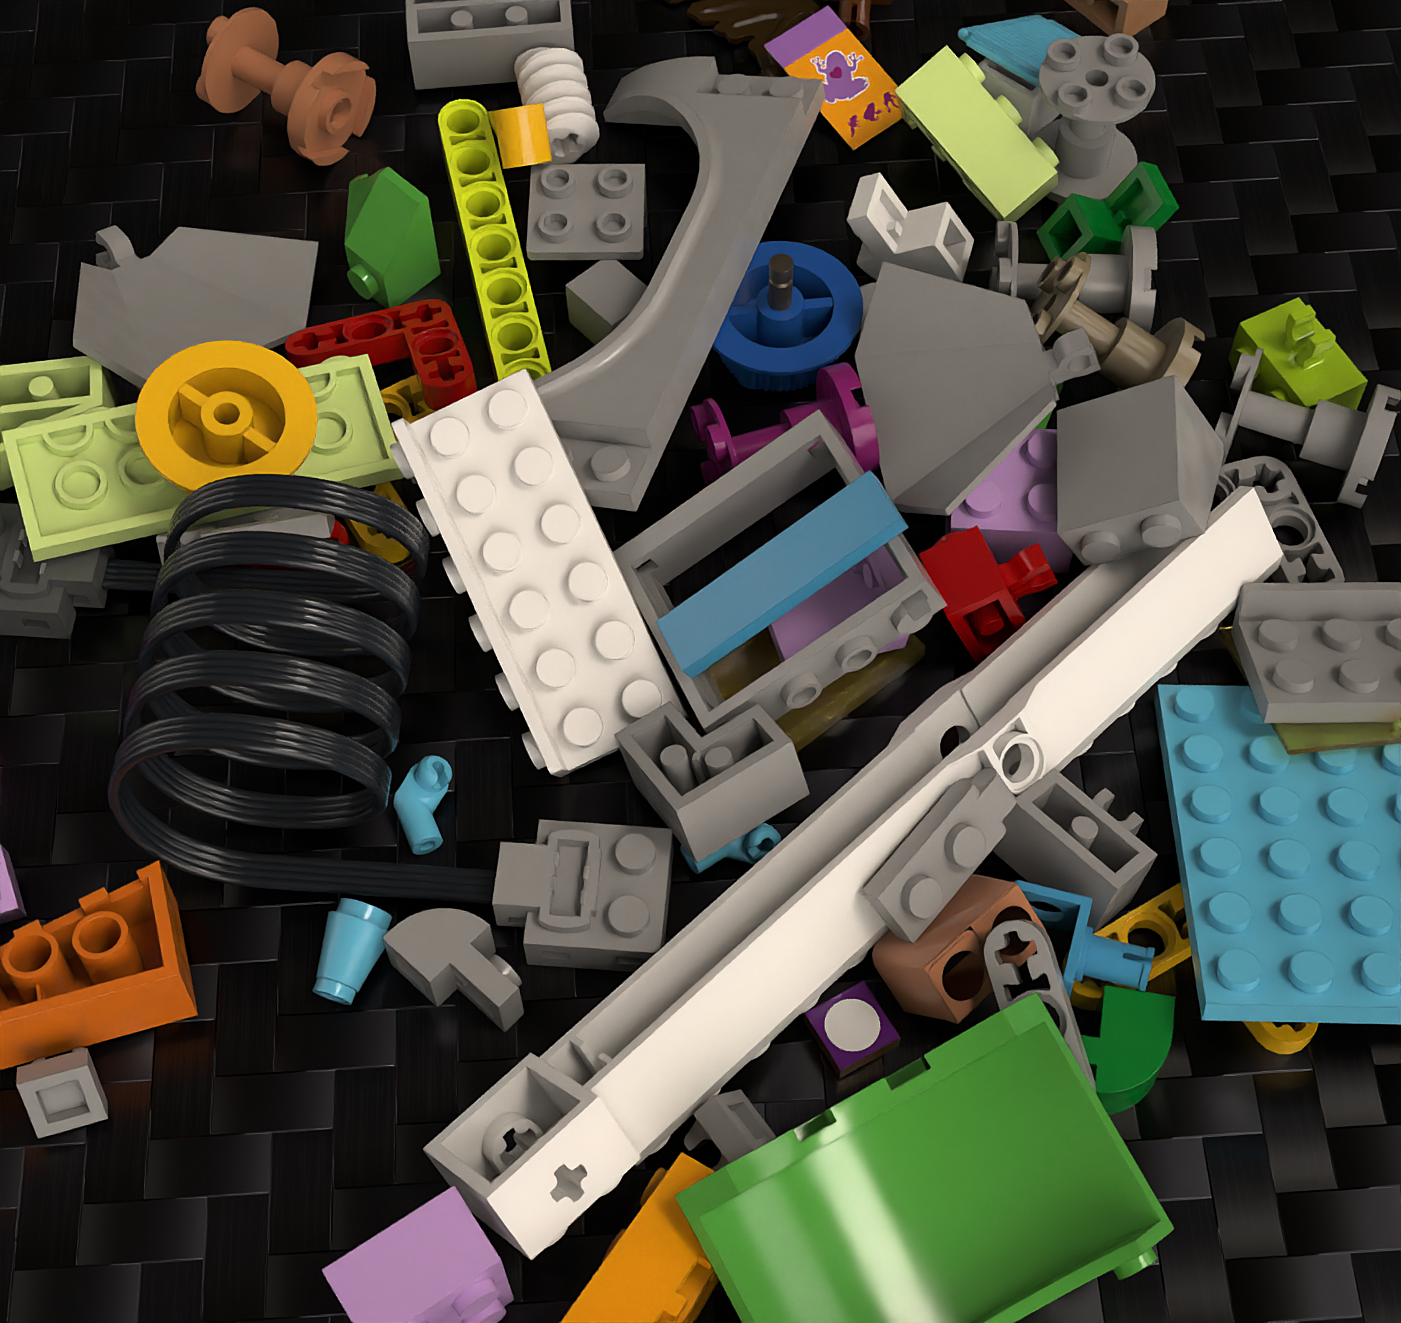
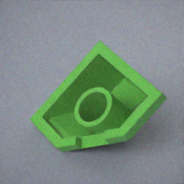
M390 167L379 169L371 176H368L367 173L359 175L350 181L344 242L350 270L347 272L348 279L353 288L363 298L368 300L373 298L386 309L399 306L441 274L428 197Z

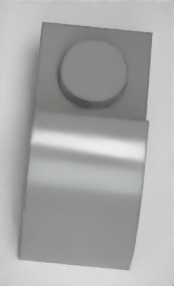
M453 908L429 909L407 917L382 937L391 965L437 1007L458 989L504 1032L524 1014L518 988L522 984L521 979L506 961L494 954L496 949L490 925L480 917L467 911Z

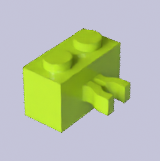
M1298 297L1239 323L1228 358L1234 374L1242 353L1254 356L1257 348L1264 349L1251 387L1253 392L1315 410L1319 399L1357 410L1368 381L1335 342L1336 336L1330 329L1325 330L1316 319V312L1310 304L1306 306Z

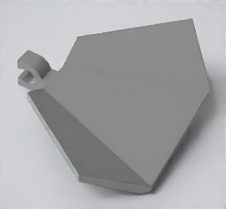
M114 225L96 232V242L107 249V251L96 254V264L98 266L81 262L73 347L142 389L149 376L160 364L188 347L211 341L233 340L253 343L271 349L285 343L297 331L305 329L308 321L319 242L178 227L150 256L140 259L134 254L128 237Z
M882 261L855 352V361L865 404L870 406L875 423L880 453L879 463L887 494L898 511L949 516L1057 406L1056 401L1060 399L1056 384L1101 370L1092 343L1089 342L1084 327L1062 335L1055 341L1053 348L1046 351L1024 299Z

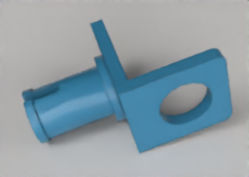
M1021 880L1014 881V883L1018 884L1028 902H1045L1061 910L1060 912H1047L1031 906L1044 927L1074 934L1063 976L1069 1000L1074 980L1081 982L1083 975L1145 992L1155 948H1145L1093 935L1094 927L1087 926L1093 898Z

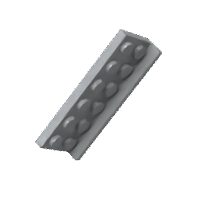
M1401 582L1245 583L1241 586L1231 636L1263 723L1401 722Z

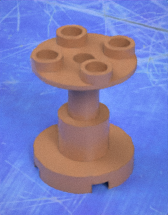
M245 8L236 12L231 18L219 16L211 23L206 36L209 47L204 58L201 76L196 84V93L201 100L209 103L219 112L233 113L246 107L263 91L271 95V103L274 110L288 117L287 133L290 146L300 156L317 165L327 166L338 162L349 152L342 145L348 140L351 133L361 137L370 121L375 104V79L366 75L365 69H370L366 63L343 52H335L325 56L314 67L298 60L292 61L286 66L276 61L279 47L276 23L266 11L260 8Z

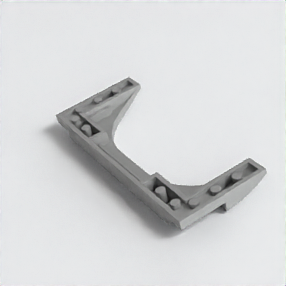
M696 56L675 58L646 65L629 73L619 82L603 112L605 122L681 126L696 144L700 154V163L696 187L650 284L630 314L596 346L557 370L533 380L591 506L637 511L824 103L826 95L822 79H805L793 76H745L743 74L721 75L718 73L715 57ZM415 476L412 477L413 484H418Z

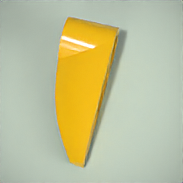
M543 103L487 112L490 124L498 139L503 169L553 161Z

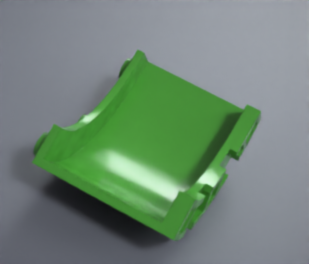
M1037 992L1008 1006L924 1054L931 1068L928 1067L924 1058L921 1057L827 1109L795 1129H791L674 1195L742 1323H1015L1048 1303L1113 1270L1118 1280H1122L1146 1268L1158 1259L1152 1247L1173 1231L1174 1227Z

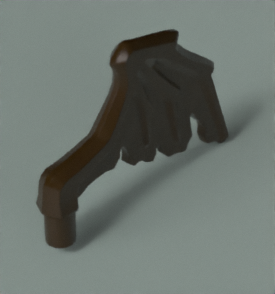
M664 0V1L667 2V3H669V4H676V3H680V2L685 1V0ZM691 0L697 2L691 4V7L687 10V16L701 26H715L714 34L726 38L731 44L737 45L744 41H750L748 53L756 59L761 69V73L756 76L786 77L789 75L764 45L820 11V7L811 0Z

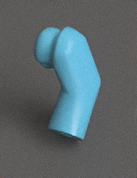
M436 755L424 757L410 769L396 791L393 800L394 808L410 848L416 855L432 852L443 842L433 813L447 792L448 783L452 778V769L445 759Z
M763 822L698 863L695 862L683 845L680 847V850L689 867L696 874H699L723 858L755 865L778 845L782 839L780 834L771 825Z

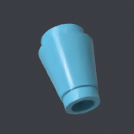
M341 898L337 911L328 912L316 974L317 980L313 992L326 999L351 1005L355 994L358 993L385 949L382 937L389 932L387 930L392 916L367 903L349 898Z

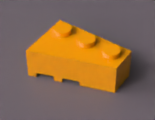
M681 1152L669 1170L660 1167L651 1178L640 1201L641 1210L627 1229L623 1228L616 1235L604 1256L602 1265L560 1323H694L717 1285L719 1278L674 1195L715 1171Z

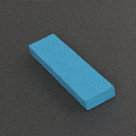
M869 470L657 620L656 623L682 672L693 679L906 530L908 525L879 479Z

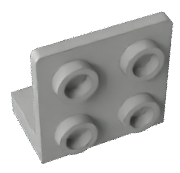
M645 164L531 165L526 246L528 259L640 260L643 258L644 227H647Z

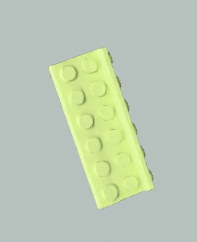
M368 354L354 357L334 356L324 360L321 364L298 368L307 380L315 397L318 426L315 442L308 457L293 475L325 479L358 488L404 478L390 449V445L395 443L396 439ZM137 403L114 408L93 407L83 411L80 415L53 421L32 420L21 424L15 429L1 431L34 562L168 532L170 521L176 508L188 495L186 491H182L181 488L161 476L145 457L138 441L135 426ZM274 507L228 509L203 517L191 526Z

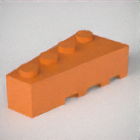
M159 860L137 870L136 873L139 879L109 894L105 887L78 899L81 907L43 926L37 919L14 930L15 937L8 943L0 946V1070L31 1062L38 1058L71 1051L77 1047L89 1046L198 1015L178 904Z

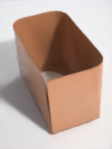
M972 874L914 944L897 938L889 930L876 942L872 952V960L875 968L904 1012L959 1024L994 991L984 957L985 942L991 931L1005 921L1017 919L1035 922L1045 931L1046 929L1017 883ZM969 926H971L972 929H973V931H971V930L965 931V930H966ZM1012 931L1008 933L1010 945L1000 949V957L1003 963L1015 962L1019 968L1027 958L1037 951V946L1033 940L1021 941L1017 931ZM961 951H970L965 958L942 978L945 964L954 954Z

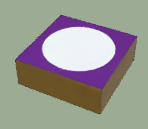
M864 981L805 1012V1024L839 1078L899 1046V1034Z

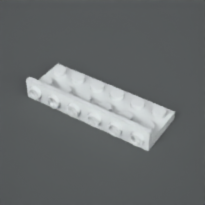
M526 369L411 424L404 418L391 423L398 438L397 442L390 445L393 457L403 476L407 480L415 476L424 496L423 499L416 502L418 512L429 533L433 537L441 533L450 553V556L442 559L444 569L458 594L465 591L468 592L477 614L468 618L470 626L483 651L487 652L493 649L503 672L495 675L496 683L509 709L513 711L520 707L530 731L522 734V739L532 762L538 770L547 766L551 775L563 777L620 750L614 734L669 701L684 718L689 717L533 380Z

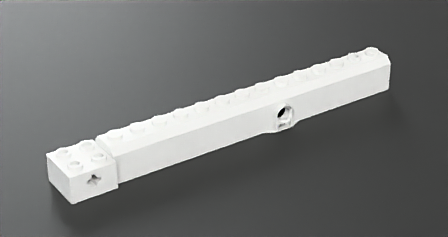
M1239 486L1212 510L1209 515L1206 532L1203 535L1180 540L1172 546L1154 547L1121 556L1109 563L1091 564L974 670L942 686L902 721L890 743L881 753L540 1057L529 1053L429 1142L423 1150L450 1187H456L469 1210L532 1261L544 1248L556 1243L565 1234L568 1226L599 1197L612 1191L619 1184L622 1176L633 1165L638 1166L648 1155L660 1150L678 1127L712 1096L718 1095L721 1087L750 1060L763 1054L770 1046L771 1041L797 1016L811 1009L819 1000L820 995L848 969L858 965L866 957L868 950L890 930L861 891L956 781L962 778H970L972 780L979 771L992 767L998 772L1016 798L1051 769L1055 768L1060 772L1075 757L1085 753L1092 746L1093 740L1118 717L1128 713L1134 707L1136 700L1155 682L1171 673L1177 666V662L1200 640L1215 632L1218 624L1237 607L1240 589L1243 584L1263 583L1279 568L1283 552L1254 487ZM955 726L959 733V745L943 759L940 752L941 739L949 728ZM513 1129L515 1130L513 1137L517 1145L512 1151L506 1152L507 1145L503 1136L507 1131Z

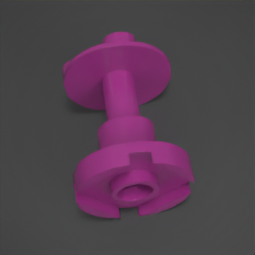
M846 362L820 368L816 375L817 401L782 410L780 412V424L731 437L723 414L714 399H704L702 404L691 406L690 418L694 433L699 442L705 441L709 457L708 461L701 462L700 465L705 488L818 409L842 436L864 473L869 470H878L880 467L879 444L870 406L860 407L851 392L853 389L862 387L854 369ZM823 439L820 440V441H819L818 443H816L815 445H813L812 447H810L809 450H811L812 448H814L815 446H817L818 444H820L821 442H823Z

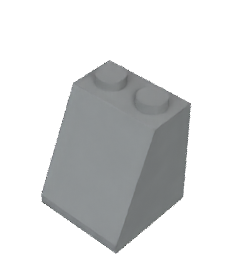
M1175 374L1057 410V534L1084 566L1095 563H1109L1118 557L1154 547L1172 546L1180 540L1203 535L1206 532L1224 456V444Z

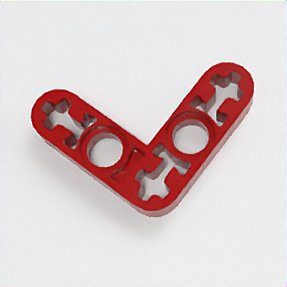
M420 300L305 328L292 334L285 341L288 361L297 369L321 364L324 360L334 356L354 357L368 354L372 366L410 357L424 401L430 409L435 411L478 391L473 365L452 310L446 302L441 300Z

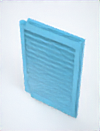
M1040 15L966 27L958 31V37L966 42V46L1038 88L1039 69L1046 58L1047 48L1050 43L1061 38L1072 39L1082 37L1052 19L1047 20Z

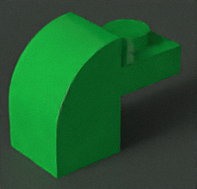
M1140 161L1104 201L1071 193L1036 233L1050 261L1057 256L1067 261L1071 256L1079 252L1119 255L1123 232L1127 225L1153 227L1156 233L1177 211L1179 205L1157 165Z
M1104 986L1095 1010L1093 1037L1081 1035L1094 1076L1096 1095L1108 1115L1122 1112L1134 1106L1144 1098L1153 1086L1171 1046L1175 1008L1174 996Z

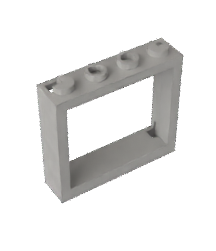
M820 409L613 552L635 602L702 728L707 733L714 731L757 704L774 721L792 709L810 704L821 694L823 688L845 673L857 671L867 666L876 657L878 651L902 635L911 634L922 629L932 619L933 614L947 606L901 532L884 544L904 577V581L726 701L708 669L693 679L682 672L656 623L657 620L674 609L663 586L836 467L847 486L865 474L842 436ZM823 439V442H821L820 444H818L817 446H815L814 448H812L811 450H809L810 447H812L813 445H815L816 443H818L820 440ZM651 559V561L646 563L644 566H641V564Z

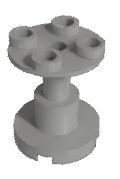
M1116 33L1109 37L1082 36L1072 39L1061 38L1050 43L1047 48L1046 58L1039 69L1038 84L1046 102L1063 116L1061 119L1052 121L1038 130L1031 139V142L1035 138L1040 137L1059 160V164L1054 167L1058 172V185L1046 195L1048 199L1058 202L1056 210L1071 193L1104 201L1137 165V154L1132 142L1116 129V124L1130 120L1146 108L1154 94L1155 74L1146 57L1138 52V42L1127 34Z
M997 221L994 251L995 256H1003V258L998 259L997 267H991L989 290L1020 299H1037L1042 292L1037 287V282L1048 264L1018 263L1017 223ZM1127 225L1123 232L1119 255L1088 254L1091 256L1090 271L1076 300L1097 314H1115V322L1126 317L1150 333L1156 298V290H1151V270H1157L1156 233L1153 227Z
M1257 348L1254 356L1242 353L1230 386V394L1240 396L1234 415L1221 412L1215 429L1216 434L1224 444V456L1221 465L1225 464L1238 426L1302 445L1299 454L1300 458L1345 471L1336 501L1361 509L1367 495L1357 493L1355 490L1358 483L1366 486L1368 480H1374L1397 414L1396 412L1386 410L1385 406L1386 403L1396 406L1401 400V390L1377 384L1366 413L1322 399L1318 400L1315 410L1250 391L1264 349Z

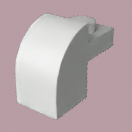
M880 172L860 177L847 218V222L850 224L854 234L863 241L856 262L858 266L876 280L882 261L963 282L974 238L949 203L943 202L907 211Z

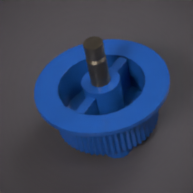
M789 241L759 243L712 348L720 355L722 363L726 364V368L730 369V373H734V377L745 388L758 390L763 388L765 391L770 390L774 392L777 390L781 392L784 390L788 392L789 390L795 391L796 388L802 389L803 386L808 387L809 384L816 383V375L820 368L837 363V358L849 348L856 338L863 319V297L860 287L845 265L821 249Z

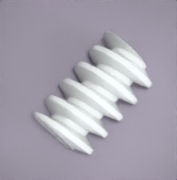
M547 47L529 49L517 56L514 70L522 106L543 103L553 161L540 164H572L576 162L583 153H586L596 145L600 136L598 123L595 121L594 107L591 105L590 91L587 89V78L584 74L582 59L576 52L566 48Z

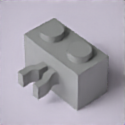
M1053 768L1016 797L1015 806L1002 821L1006 827V833L992 851L1029 883L1093 898L1087 926L1094 927L1092 933L1094 934L1131 902L1158 854L1135 836L1144 821L1138 814L1133 812L1126 820L1117 821L1107 813L1115 797L1108 789L1104 788L1092 800Z

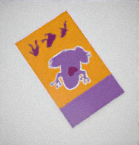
M826 6L764 45L789 76L805 79H822L826 98L820 112L852 150H855L902 119L894 92L898 86L829 6Z

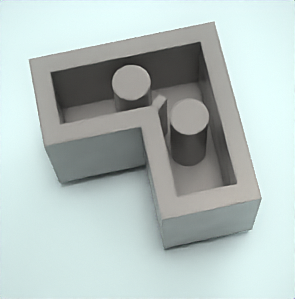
M671 701L614 734L634 785L667 827L673 829L675 837L696 863L810 794L792 740L759 704L702 738Z

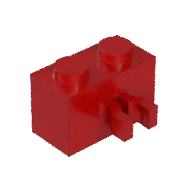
M978 526L966 531L949 533L941 537L932 548L919 553L926 572L947 604L943 610L977 666L1027 622L1017 600L1024 595L1040 592L1058 583L1039 543L1025 548L1009 561L998 564Z

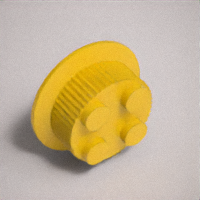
M220 340L205 342L183 349L169 357L153 371L143 385L138 397L135 411V426L141 449L152 467L166 480L181 488L182 491H186L187 495L210 482L232 476L247 474L293 475L304 463L313 447L317 434L318 414L311 387L301 372L291 362L263 346L243 341Z

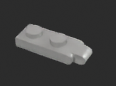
M989 767L979 771L972 780L970 778H962L956 781L861 891L897 938L914 944L1005 835L1006 827L1002 820L1015 806L1016 798L994 768Z

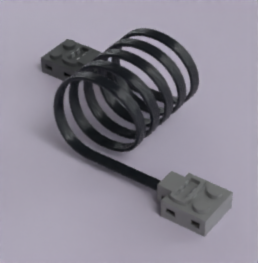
M247 474L219 479L193 491L176 508L168 529L163 554L164 564L162 566L161 562L117 559L112 545L34 562L20 505L0 503V635L70 639L77 614L74 606L104 608L109 589L154 592L150 607L151 621L144 632L137 659V681L130 691L123 718V742L120 744L114 757L107 791L109 807L116 822L125 834L147 853L174 868L192 875L237 886L492 905L497 926L525 927L523 945L527 964L635 972L665 945L674 853L673 829L539 819L536 844L501 842L497 870L261 854L229 849L195 839L168 826L150 813L132 792L126 774L135 766L141 775L154 787L180 804L206 815L240 824L283 829H331L362 824L375 819L384 812L388 804L392 780L390 767L384 759L393 753L398 743L402 713L396 699L404 693L408 685L412 655L406 642L413 637L417 629L421 606V595L417 586L426 575L431 548L430 538L424 526L414 515L400 505L378 494L355 486L313 477L285 474ZM242 507H283L326 513L365 524L398 541L410 552L413 558L402 565L395 566L373 553L351 545L319 537L284 532L235 531L219 533L199 538L182 547L180 538L193 523L216 512ZM226 565H271L298 568L315 572L230 567ZM174 593L178 596L179 600L169 604L167 594ZM389 599L403 613L382 622L366 613L341 604L368 603ZM210 626L221 634L243 644L294 656L346 658L374 655L386 663L392 670L382 675L364 678L332 665L287 655L238 650L206 651L184 631ZM160 646L169 659L156 664L154 652ZM204 686L230 699L267 709L301 713L356 712L374 722L379 729L365 734L344 736L323 728L277 718L233 713H203L184 701L175 691ZM148 705L159 720L143 725L140 712ZM204 749L230 760L261 767L289 770H333L358 781L367 789L347 794L323 796L279 795L254 792L227 786L202 777L181 766L165 753Z

